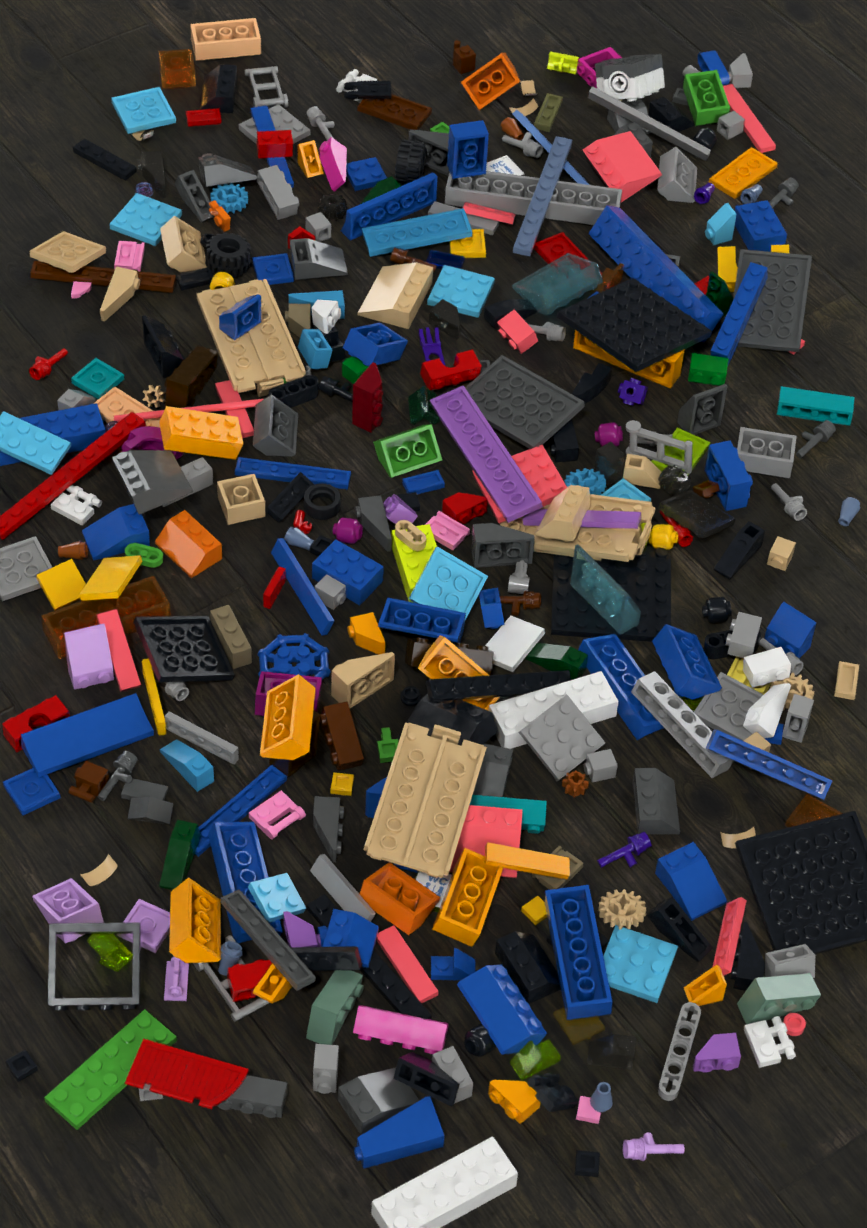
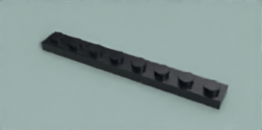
M569 670L429 679L425 683L429 702L520 696L570 681L571 677Z
M323 894L307 904V910L321 926L328 928L333 909H337V907ZM373 949L369 967H361L360 971L397 1013L431 1020L432 1015Z

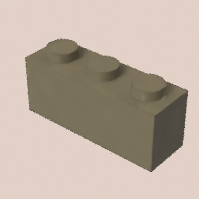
M226 605L210 610V620L232 668L236 669L251 664L252 648L230 606Z

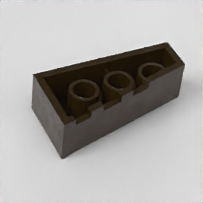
M198 345L189 353L185 360L183 359L181 365L174 369L170 377L166 378L165 408L166 406L175 408L193 406L196 393L200 394L202 392L204 383L208 382L217 368L218 351Z
M417 637V640L408 639L405 663L413 667H419L424 655L434 642H429V639ZM457 642L455 646L486 673L491 675L494 652L488 650V646L477 645L476 648H471L469 644Z

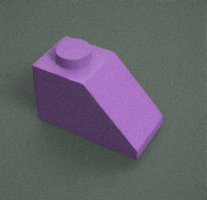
M288 911L283 912V925L289 947H321L320 935L315 934L313 925Z

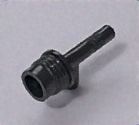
M326 376L323 377L319 384V390L329 395V397L337 394L353 402V394L348 392L351 387L349 382H345L340 388L338 387V380Z

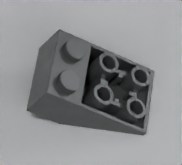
M308 238L290 240V259L295 280L348 275L341 248Z

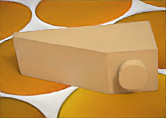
M116 266L100 308L101 321H106L133 297L136 289H139L140 279H138L137 271Z

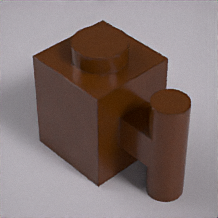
M455 40L453 66L460 74L475 70V52L469 45L460 47V41Z
M85 761L82 767H79L75 772L74 778L76 779L77 787L71 786L69 794L92 803L95 796H98L109 780L108 769Z

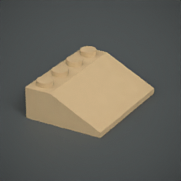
M420 263L383 266L360 307L358 315L409 329L433 283V267Z

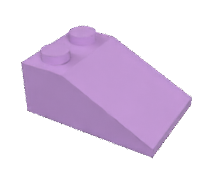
M104 623L64 633L68 672L74 690L114 680L113 665Z
M72 878L32 896L48 923H104L99 903ZM57 934L65 944L85 935Z

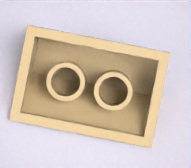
M173 216L160 228L167 265L179 272L207 268L205 265L204 247L200 243V231L178 217Z
M570 485L555 496L536 531V536L574 541L582 525V520L591 506L589 487Z

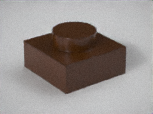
M710 480L692 487L694 494L703 498L711 497L713 493L720 490L718 483Z

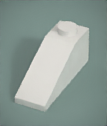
M786 683L772 686L749 708L743 727L752 734L758 732L763 738L774 737L791 685Z

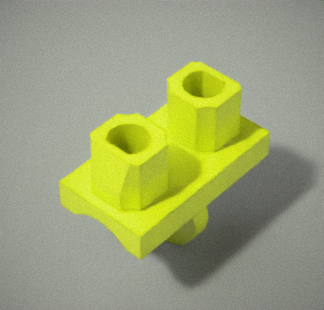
M550 52L547 69L556 70L561 73L576 74L579 57Z

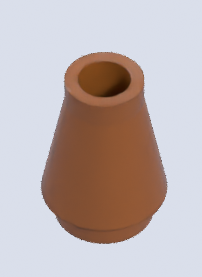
M507 117L502 121L501 127L503 132L514 139H523L524 134L515 119Z
M80 540L58 546L59 558L80 560L87 558V542Z

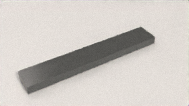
M240 889L221 897L220 903L296 991L315 982L316 977Z

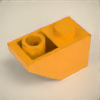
M492 1080L489 1082L488 1094L490 1099L495 1104L501 1105L505 1109L506 1114L511 1119H515L519 1124L540 1108L541 1102L535 1097L537 1092L528 1086L526 1081Z

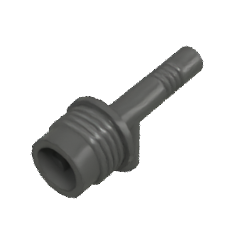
M790 177L778 186L779 193L769 202L772 208L780 200L789 206L792 205L794 201L791 197L799 187L798 182L794 178Z
M825 420L813 429L815 435L806 431L803 432L802 438L808 440V442L796 453V456L801 459L819 441L827 442L836 431L834 424L829 420Z
M124 751L113 762L116 770L97 796L101 801H105L118 781L125 783L132 781L131 771L138 761L134 754Z

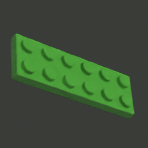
M144 1009L44 1097L45 1102L78 1130L127 1086L125 1084L126 1078L143 1039L172 1046L177 1041V1036Z

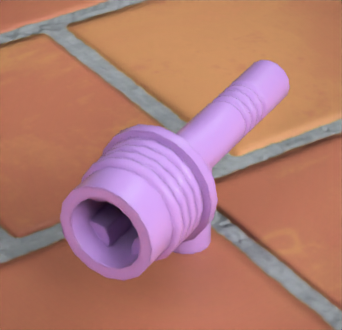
M649 1132L639 1139L624 1140L623 1142L624 1158L644 1161L647 1154H683L685 1150L684 1144H655L653 1136Z

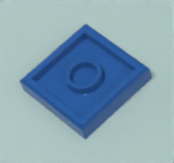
M287 253L252 258L258 280L263 281V279H267L269 285L294 282Z
M34 768L3 781L5 790L22 816L61 798L59 791L49 776L44 774L38 777Z

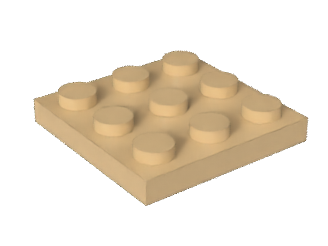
M63 231L31 249L30 257L73 273L105 254L106 247Z

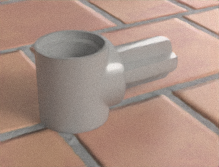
M523 560L516 563L515 572L510 575L508 593L524 594L525 590L528 591L530 577L527 575L528 564Z

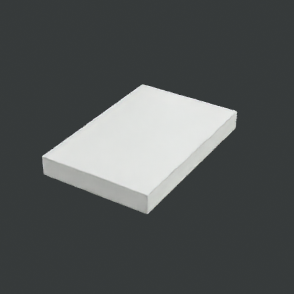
M510 616L504 623L505 625L500 627L485 646H488V650L494 652L492 664L514 672L543 637L545 629Z

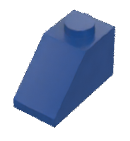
M498 588L481 590L479 598L485 628L495 629L505 625Z

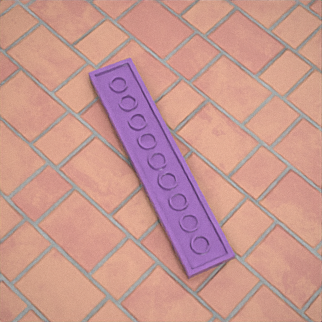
M464 386L430 400L432 408L508 523L543 508L542 501Z

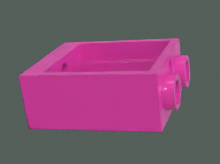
M611 47L578 59L577 73L588 85L597 88L596 71L592 69L595 67V64L608 59L622 57Z

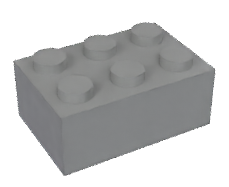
M740 427L737 443L738 456L745 463V468L748 472L790 478L797 436Z

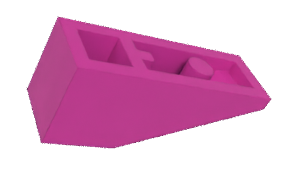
M331 137L324 141L319 149L322 166L331 189L335 192L346 182L347 148Z

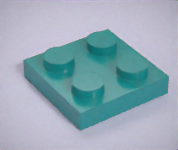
M95 358L71 378V382L99 399L114 386L116 387L124 380V374Z

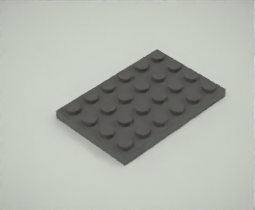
M740 249L733 300L750 262L768 267L766 283L737 346L800 352L812 256Z
M503 355L465 387L491 427L529 449L543 445L585 407L583 400Z

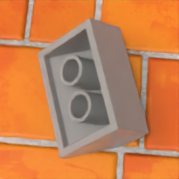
M675 147L660 156L659 170L662 176L658 178L657 190L660 195L669 201L693 203L695 202L694 192L696 190L697 167Z

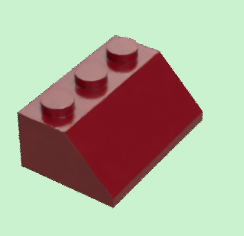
M374 362L353 384L352 424L370 433L381 425L383 419L381 417L383 408L382 379Z

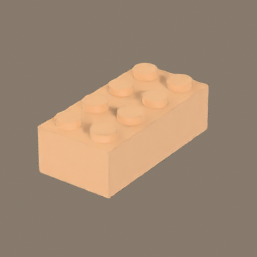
M256 18L191 24V42L196 61L261 54V37Z

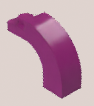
M145 426L130 431L127 441L121 447L122 452L129 450H164L160 427ZM171 451L176 460L184 454V452Z

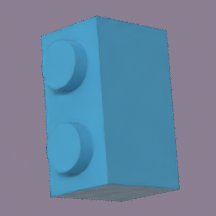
M302 329L298 349L311 369L328 368L332 348L319 329Z

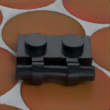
M550 1072L544 1075H533L527 1081L528 1086L533 1087L537 1091L535 1097L549 1112L575 1108L579 1100L574 1096V1092L565 1085L559 1086L560 1077L558 1074Z

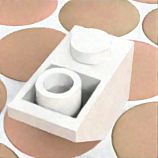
M317 300L311 307L313 324L323 333L328 334L341 317L338 301Z

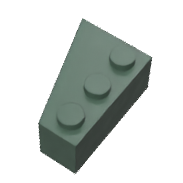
M335 970L312 1004L306 1039L319 1044L333 1045L346 1017L354 1006L356 998H359L363 992L364 985L361 984L362 974L351 970Z
M811 973L761 977L754 979L737 1005L745 1023L751 1024L764 1020L767 1021L776 1016L781 1017L789 1013L811 1009L815 1006L821 993Z

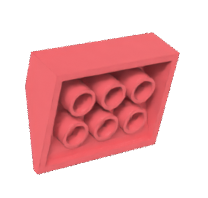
M631 131L596 140L583 149L588 161L608 188L622 189L621 202L662 176L660 170Z
M469 805L449 873H453L456 862L464 848L485 856V845L487 842L519 848L522 809ZM503 868L500 877L517 878V870Z

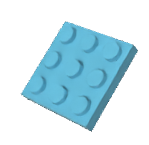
M160 87L112 97V104L127 134L176 123V117Z
M136 193L112 220L110 229L156 246L162 240L160 228L173 216L180 218L182 210Z
M444 265L428 297L427 305L479 318L494 285L495 278Z
M435 547L409 600L418 604L466 613V620L488 576L443 549Z
M615 925L603 955L609 987L658 1003L678 946L624 927L620 930L618 925Z

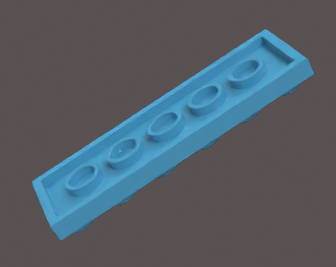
M464 208L362 228L363 238L370 257L391 253L394 247L407 250L473 236Z

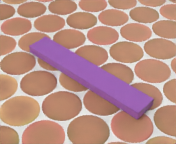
M538 509L525 515L523 525L539 526L548 509ZM587 510L581 527L638 529L642 518L641 512Z

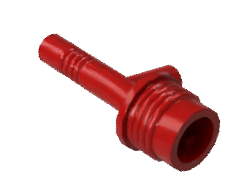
M63 348L49 359L37 356L35 364L29 369L31 377L35 380H40L50 375L51 366L65 357L68 351Z
M661 509V516L678 532L677 543L682 547L690 545L693 541V536L688 530L687 525H678L667 509Z

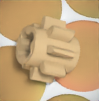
M149 385V390L143 391L145 398L142 400L148 402V407H152L154 404L158 408L160 407V402H165L163 398L166 392L160 390V385L156 386L155 389L153 385ZM152 393H155L157 399H154Z

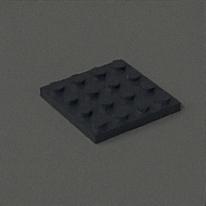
M209 616L135 617L133 623L158 682L233 680L235 676L234 671Z

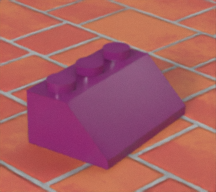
M261 671L255 697V715L264 716L268 690L296 675ZM301 675L316 688L313 710L318 713L322 677Z

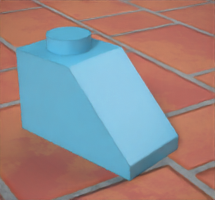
M729 203L724 204L707 221L705 235L713 245L732 240L736 212Z

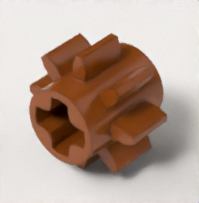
M577 770L571 773L567 772L566 779L562 780L565 794L568 793L573 797L580 794L584 795L589 781H585L586 775L577 772Z

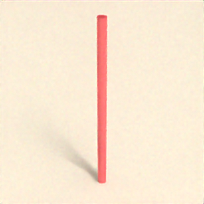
M263 399L184 407L182 409L216 412L256 407V404ZM164 410L135 414L143 420L161 418ZM128 414L114 415V423H118Z

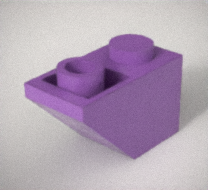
M395 494L388 497L383 503L386 517L394 524L400 520H407L413 523L418 517L416 512Z
M736 1033L714 1034L695 1056L693 1071L710 1072L719 1069L729 1071L738 1068L741 1054Z

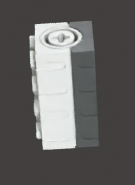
M662 54L632 55L626 58L608 59L596 63L597 89L619 101H622V99L636 101L637 98H644L647 95L659 92V89L665 87Z

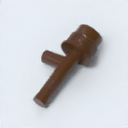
M394 247L390 261L399 265L405 262L407 264L420 263L433 267V272H435L437 265L408 256V250Z
M525 590L523 596H500V601L502 604H512L511 614L518 616L520 604H523L524 610L541 608V593Z

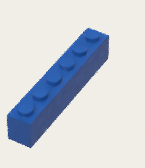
M750 262L711 348V356L729 358L728 365L766 283L768 267Z
M716 729L713 730L706 749L822 800L825 799L832 780Z

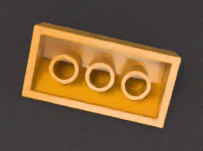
M441 635L427 650L418 667L430 679L489 676L467 655ZM499 697L463 699V701L489 710V705L494 704Z
M299 674L267 691L260 749L262 757L294 760L309 752L316 688Z
M189 877L171 891L169 952L185 963L218 962L221 960V900Z

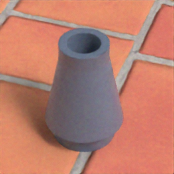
M756 184L743 190L741 201L744 204L755 203L763 191L762 187Z
M847 497L842 502L840 518L838 520L839 524L849 526L851 520L860 510V502L857 499Z
M291 526L284 537L287 544L310 551V547L314 543V540L297 527L293 528Z
M227 941L221 947V960L218 968L220 974L227 976V969L236 965L242 956V947L238 943Z
M606 1082L599 1083L590 1098V1104L597 1112H606L613 1105L611 1086Z

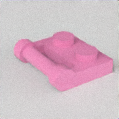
M282 790L249 812V818L270 839H274L281 830L297 819L301 820L306 816L305 811L300 806H297ZM289 812H291L290 815H288L287 817H285L284 819H282L280 822H278V823L275 824L274 826L271 825V824H273L274 822H276L277 820H279L280 818H282L283 816H285L286 814H288Z

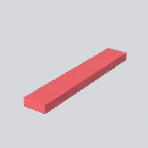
M733 84L723 86L730 111L737 112L745 119L743 130L757 150L761 153L775 150V143Z

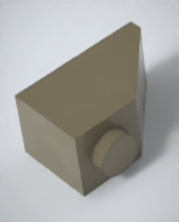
M289 303V311H285V322H288V329L298 337H301L302 329H310L311 304Z

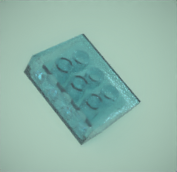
M567 253L513 284L512 288L523 299L528 300L537 309V312L549 315L554 313L557 308L569 304V301L583 296V293L588 290L595 289L603 280L597 263Z
M577 544L574 550L570 585L620 635L637 626L641 611L630 595Z

